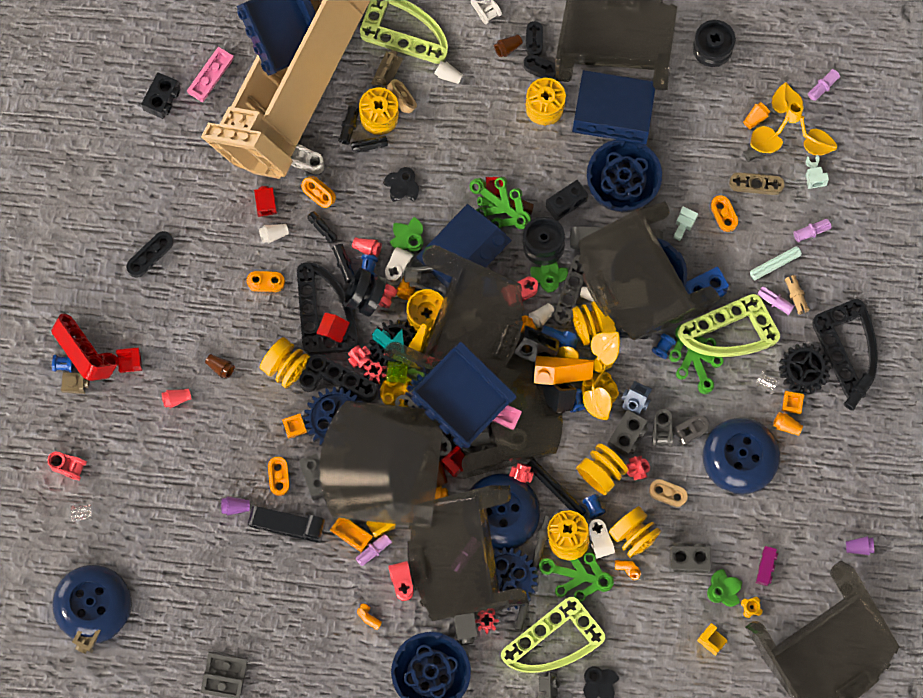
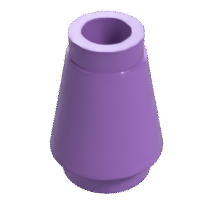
M229 496L221 499V513L227 516L249 512L250 510L249 500Z
M866 536L846 541L847 553L870 555V553H874V540Z

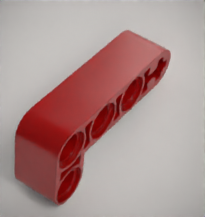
M60 314L51 332L81 376L89 381L110 378L119 363L117 356L112 353L98 354L75 320L68 314Z

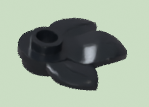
M403 167L398 172L390 173L384 179L383 184L391 187L390 198L393 202L401 200L405 195L412 201H415L418 197L419 186L415 182V172L409 167ZM404 173L409 174L407 180H404L402 177Z
M596 666L589 667L584 674L586 684L583 692L585 698H614L615 691L612 684L620 679L619 676L611 669L601 670ZM592 673L597 674L598 678L596 680L590 678Z

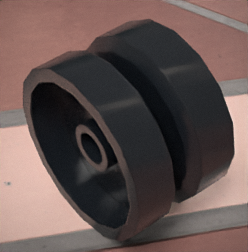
M708 20L701 24L696 31L692 47L697 61L708 67H719L727 63L734 49L736 41L735 32L730 25L720 20Z
M543 216L528 222L523 232V249L529 261L536 265L546 266L557 262L562 257L565 248V233L559 221Z
M359 268L346 290L344 306L352 310L358 308L361 314L368 317L371 316L383 296L386 279L377 274L371 277L370 271Z

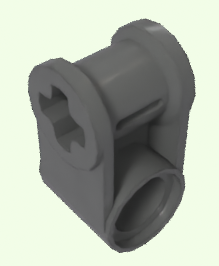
M660 409L655 414L653 420L652 446L668 445L672 447V414L666 409ZM658 416H666L668 422L660 423L658 421Z

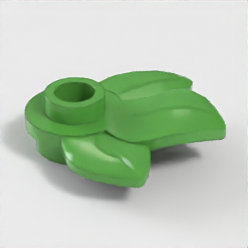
M413 217L409 225L402 223L393 224L395 238L390 241L393 248L408 249L411 252H417L422 249L424 244L421 236L423 226L417 218ZM414 240L418 242L415 246L411 245V242Z
M555 262L551 265L531 267L530 274L531 277L540 283L544 291L554 292L559 287V283L566 280L568 268H559L558 263Z
M720 569L711 577V586L707 590V596L714 603L722 602L728 607L736 606L740 603L736 593L740 591L742 581L736 577L727 578L725 570ZM715 590L719 591L720 595H717Z

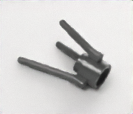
M440 265L405 267L404 282H408L409 287L432 289L440 295L443 294L442 291L417 283V281L421 280V274L431 273L429 270L440 269Z

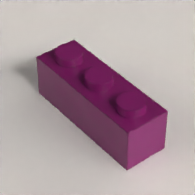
M764 547L755 583L768 586L769 583L771 584L773 578L771 572H774L775 569L774 560H777L778 557L777 549Z

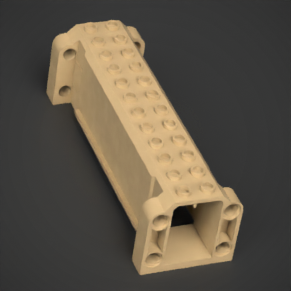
M310 0L316 15L290 65L268 76L263 71L261 59L257 55L231 107H228L221 123L214 124L208 122L201 138L230 163L253 174L280 179L281 176L285 177L293 162L291 159L292 154L370 0Z

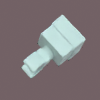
M818 155L815 157L816 162H811L808 156L806 158V165L810 167L806 172L808 189L827 186L829 181L828 174L823 173L822 168L818 167L820 160Z
M684 206L682 207L676 221L678 228L674 234V239L681 241L685 230H691L698 217V213Z

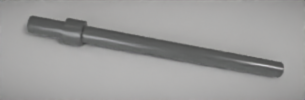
M544 516L541 530H538L537 534L538 541L533 556L534 563L531 566L537 568V571L533 573L536 575L545 542L548 541L547 527L552 519L550 516ZM527 599L524 600L525 606L520 605L515 629L522 630L530 602Z

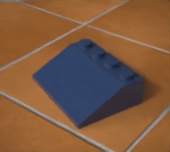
M466 204L421 251L416 259L424 266L440 265V269L429 271L458 297L512 240L499 227L469 204Z

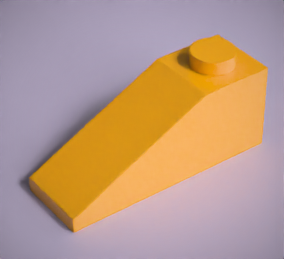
M536 356L534 383L556 385L593 379L594 360Z

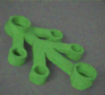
M499 177L494 182L495 187L499 189L501 199L486 188V182L482 178H476L470 182L469 187L474 194L480 193L496 205L495 207L488 208L482 206L476 209V211L483 210L484 217L507 213L511 216V218H495L491 221L493 224L497 221L499 228L515 225L518 229H524L528 222L531 221L530 214L524 211L521 189L514 188L510 191L509 195L515 201L516 210L510 206L507 179L505 177ZM499 180L503 181V186L499 185ZM474 184L479 186L478 190L475 189ZM514 191L518 192V197L514 196ZM519 217L523 218V223H520Z
M681 325L675 331L678 340L674 349L669 354V359L672 362H677L681 358L680 351L684 345L678 337V330ZM693 328L687 331L688 335L694 330ZM699 337L695 339L707 345V342H711L713 346H716V341L713 338ZM686 346L688 351L681 367L676 371V376L678 379H685L688 376V368L692 361L700 379L698 383L699 392L709 394L714 388V382L707 377L700 359L710 363L714 368H719L723 364V358L700 354ZM672 353H676L678 358H674ZM714 359H718L720 364H716ZM679 371H684L685 376L680 375ZM704 382H708L710 387H705Z
M591 552L586 553L583 560L585 564L590 565L595 575L587 574L579 559L570 560L576 570L557 566L549 558L543 559L539 564V570L544 575L555 573L574 578L566 584L556 587L555 594L557 597H564L568 591L584 582L593 583L586 589L575 592V598H577L576 595L578 593H582L584 596L583 599H578L580 603L597 590L601 592L609 591L613 587L614 580L609 573L602 572L595 560V555ZM587 556H592V557H593V561H592V562H588V561L586 560V557H587ZM545 564H548L550 566V570L545 571L543 569V566ZM605 579L607 585H601L600 580ZM563 588L565 592L564 594H559L557 590Z

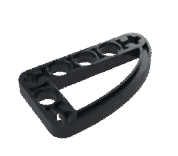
M301 263L297 268L303 350L310 355L350 352L358 345V337L352 309L345 307L343 304L345 297L343 288L336 278L322 266L314 263ZM304 268L311 271L307 274L308 281H304V274L300 273L303 272ZM314 274L327 281L338 296L346 320L350 322L348 326L349 332L345 333L342 342H346L347 338H351L352 341H355L351 346H348L347 343H341L342 347H339V342H336L333 348H327L325 342L330 338L317 334L319 327ZM304 286L312 288V292L309 295L302 293ZM306 304L313 305L314 310L311 313L303 311V307ZM312 322L315 324V329L310 332L304 329L305 324ZM308 336H312L313 344H317L313 346V349H309V346H306L309 344Z
M853 299L821 312L812 321L814 331L827 358L830 360V365L847 398L851 394L849 392L851 386L848 382L853 379L854 381L851 383L853 387L857 385L859 379L834 327L859 317L868 346L869 365L867 374L875 378L878 353L873 325L865 304L859 299ZM854 304L856 307H860L858 313L856 310L851 311L849 314L847 313L848 310L853 308ZM835 311H841L844 318L837 320L833 314ZM819 319H821V321H826L824 324V328L827 331H825L823 334H821V332L824 330L822 325L817 324ZM831 335L835 341L833 344H827L824 341V337ZM839 352L843 358L841 361H835L832 358V354ZM847 369L850 371L851 376L843 378L840 371Z

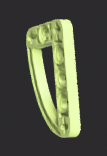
M370 0L360 27L362 40L436 64L446 60L448 44L445 34L435 20L426 12L407 0H384L380 2L379 8L377 7V0ZM388 3L412 14L422 21L434 33L439 44L381 27L380 25ZM377 12L379 18L377 20L370 19V13ZM371 29V33L366 36L364 31ZM389 34L391 39L388 42H383L381 36ZM405 39L409 44L403 48L398 45V42ZM424 45L426 51L419 53L416 51V47ZM441 51V55L439 56V58H436L435 53Z
M751 294L682 324L678 330V337L685 346L697 353L715 357H732L751 354L772 347L779 341L780 333L762 299L756 294ZM750 301L757 303L755 307L751 305L747 309L745 308ZM732 307H739L741 314H733ZM722 314L725 321L718 322L715 315ZM749 316L761 339L758 342L732 347L710 346L695 340ZM757 317H765L766 324H759ZM699 322H707L708 329H701ZM693 327L695 328L689 335L683 333L685 329L689 331ZM768 333H769V335H774V338H773V339H771V338L768 339V338H767Z
M568 597L507 645L501 652V659L507 666L520 672L540 673L551 671L573 663L592 652L604 642L605 634L580 601L575 597ZM568 601L571 603L576 602V610L570 609L567 611L566 614L569 616L565 618L564 613L558 608L562 606L564 610L568 606ZM553 613H559L562 620L560 623L554 624L551 622L550 616ZM579 617H588L589 625L581 627L578 624ZM569 619L589 642L588 645L575 653L550 663L526 665L516 662ZM592 624H594V626L596 627L592 629L594 633L601 634V636L599 637L601 640L600 642L596 640L593 642L591 640L593 635L590 633V631L588 632V634L584 632L585 630H588L592 626ZM543 625L546 628V634L538 636L535 633L536 626ZM523 637H527L531 641V645L527 649L522 648L519 644L520 639ZM516 643L517 648L523 653L519 655L517 651L513 655V657L515 658L514 660H506L505 651H513L515 647H513L512 645Z

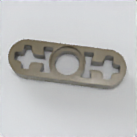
M734 173L729 181V186L733 191L768 195L780 194L785 185L784 180L779 176ZM736 178H739L740 182L745 183H741L740 186H737L736 182L733 181H736ZM749 179L748 187H745L746 180ZM755 179L760 180L762 186L754 188L751 182ZM766 181H768V183H767V185H768V186H767V189H764V187H765V185H766ZM774 182H777V189H774V186H772Z

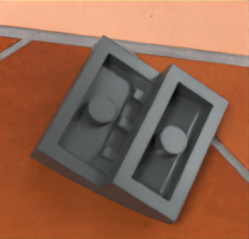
M209 652L201 693L226 698H240L248 659Z

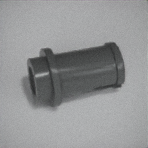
M754 148L743 151L747 162L762 155L766 156V153L759 152Z

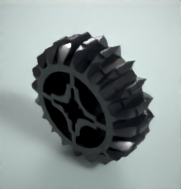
M399 319L396 321V324L389 320V326L383 322V329L376 327L381 332L382 330L388 332L392 337L391 340L395 337L393 332H399L402 329L404 346L409 341L411 342L417 333L413 332V326L407 328V322L400 325ZM373 339L369 341L370 345H372L370 351L375 352L372 358L377 359L380 364L384 362L383 366H386V368L390 365L391 371L394 370V366L398 367V371H401V365L408 368V361L411 364L415 363V360L408 354L405 355L403 363L399 359L389 358L385 354L389 355L391 354L385 348L380 349V344Z
M803 343L802 348L799 344H796L795 349L790 347L788 349L789 353L784 352V358L780 359L779 362L782 364V366H779V371L783 372L780 374V378H786L783 384H791L789 390L795 387L797 388L796 393H799L802 389L803 394L806 395L808 389L813 394L815 388L821 390V385H826V379L830 377V374L827 372L831 370V367L826 366L830 363L829 359L824 360L826 353L819 354L821 348H817L815 351L813 350V344L807 348V344ZM797 356H806L803 361H791ZM812 358L817 362L819 369L812 364ZM807 362L806 367H808V368H807V371H806V372L804 373V375H803V371H802L803 368H802V367H803V366L805 365V363ZM790 368L798 374V379L792 375ZM808 376L818 377L814 381L804 382L805 378Z

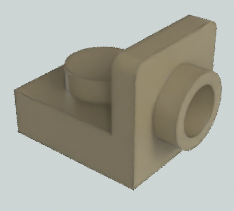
M63 372L61 392L85 394L86 388H89V380L83 378L80 373Z
M101 630L95 631L93 637H82V632L78 631L72 643L77 645L75 649L84 654L87 651L92 653V648Z

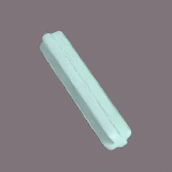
M798 246L793 247L752 269L750 276L753 280L763 277L800 257L802 254Z

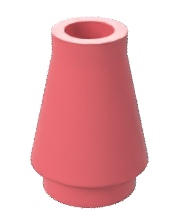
M355 237L352 248L366 255L378 257L381 252L382 243L375 239Z
M189 389L166 390V392L161 393L165 408L170 407L171 409L185 401L191 400Z

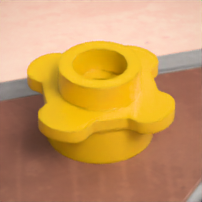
M758 597L741 601V605L744 608L743 615L746 618L762 614L763 610L760 608V599Z

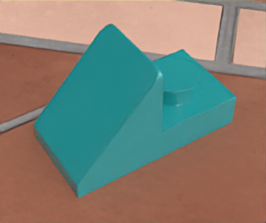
M377 328L372 334L373 340L403 363L405 353L402 329L391 340L392 337L385 330L381 332Z

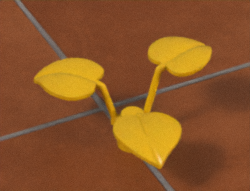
M786 82L776 90L772 98V107L776 112H787L785 120L776 133L767 126L756 128L752 133L750 143L752 148L759 152H776L783 144L782 139L778 135L788 121L790 123L800 121L803 136L806 138L803 143L804 148L809 153L818 156L835 151L838 147L836 142L820 129H811L808 134L806 133L805 117L802 116L804 109L802 98Z
M619 332L598 333L591 340V350L593 354L598 356L594 359L593 370L600 373V375L592 385V390L584 393L583 403L591 415L602 420L609 419L612 409V397L605 388H596L601 378L606 375L605 371L613 366L618 357L620 348ZM563 346L559 348V353L556 357L579 359V353L572 347Z

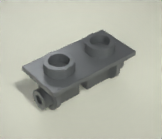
M553 672L540 673V677H538L539 692L546 691V695H539V698H559L557 688L560 686V681L557 674Z

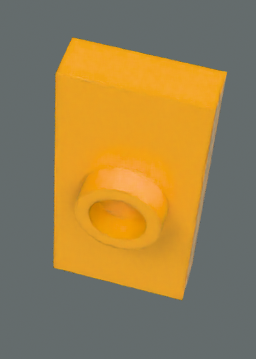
M342 514L330 528L332 533L360 552L364 551L373 538L371 534Z

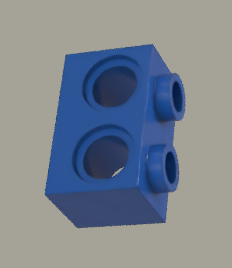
M717 266L687 281L684 292L693 308L698 305L703 307L710 302V299L714 297L718 299L724 296L729 285ZM716 281L720 287L714 288L710 282ZM697 289L701 290L703 292V295L697 296L694 294L693 291Z

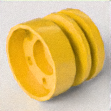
M541 78L531 83L527 90L525 106L531 121L538 125L547 126L554 124L561 118L566 98L563 86L552 78Z
M380 87L369 89L363 94L359 103L361 124L366 131L373 135H384L395 129L399 119V107L396 96L390 90Z
M422 289L415 292L408 300L407 321L409 326H413V331L417 332L422 323L429 319L424 315V313H428L429 318L434 320L430 336L438 334L444 328L447 320V305L444 298L438 292L432 289Z
M605 298L592 301V311H589L586 304H582V312L578 306L573 307L574 327L584 346L590 345L589 336L592 340L597 333L616 332L613 316Z
M282 337L267 352L260 364V370L268 376H273L277 373L276 382H282V386L286 389L300 378L310 356L306 353L302 355L303 351L301 349L293 352L294 344L287 338Z
M598 443L595 447L596 451L592 450L590 452L594 461L584 458L576 469L591 487L599 493L607 495L615 486L611 477L620 481L622 479L621 474L625 475L628 472V468L613 450Z
M640 506L625 515L609 531V534L616 542H620L623 539L627 540L622 547L623 550L631 546L633 547L627 553L630 558L645 551L661 533L659 528L650 532L655 525L654 522H650L647 525L643 524L648 515Z
M571 510L555 514L547 527L549 545L552 552L564 560H576L582 557L590 545L588 523L585 518L578 512Z

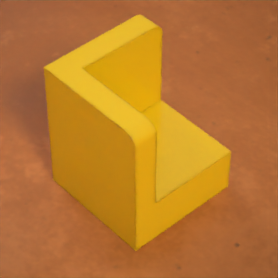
M386 508L381 510L378 516L366 522L374 539L390 532L396 526Z
M711 623L697 641L716 656L726 644L727 639L717 632V627Z

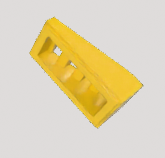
M432 318L422 323L406 349L405 353L416 361L425 354L434 321Z

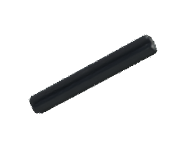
M531 459L526 464L531 466V472H534V475L569 510L578 512L582 516L585 515L586 510L535 459Z

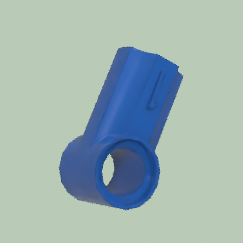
M545 325L542 329V333L560 340L559 348L569 346L576 349L580 337L575 333L569 331L561 332Z

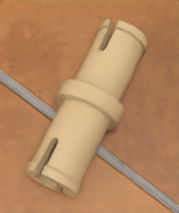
M796 275L791 276L793 284L790 278L787 277L785 282L790 291V299L794 301L798 311L797 313L799 315L803 314L801 306H803L805 313H807L810 309L804 298V290H801Z

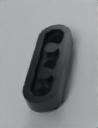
M166 231L158 232L127 262L126 268L129 275L135 278L143 276L173 246L171 234ZM166 240L167 244L162 245L161 241ZM149 253L154 254L152 258L147 257ZM135 266L140 267L138 271L133 270Z

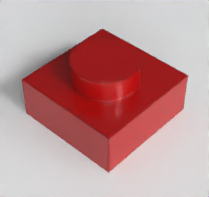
M486 177V188L497 197H500L499 189L494 184L495 180L499 177ZM499 180V185L503 186V181Z

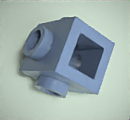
M634 381L629 390L626 389L621 398L624 400L622 408L626 409V411L628 409L639 416L642 409L646 411L651 401L648 397L652 389Z

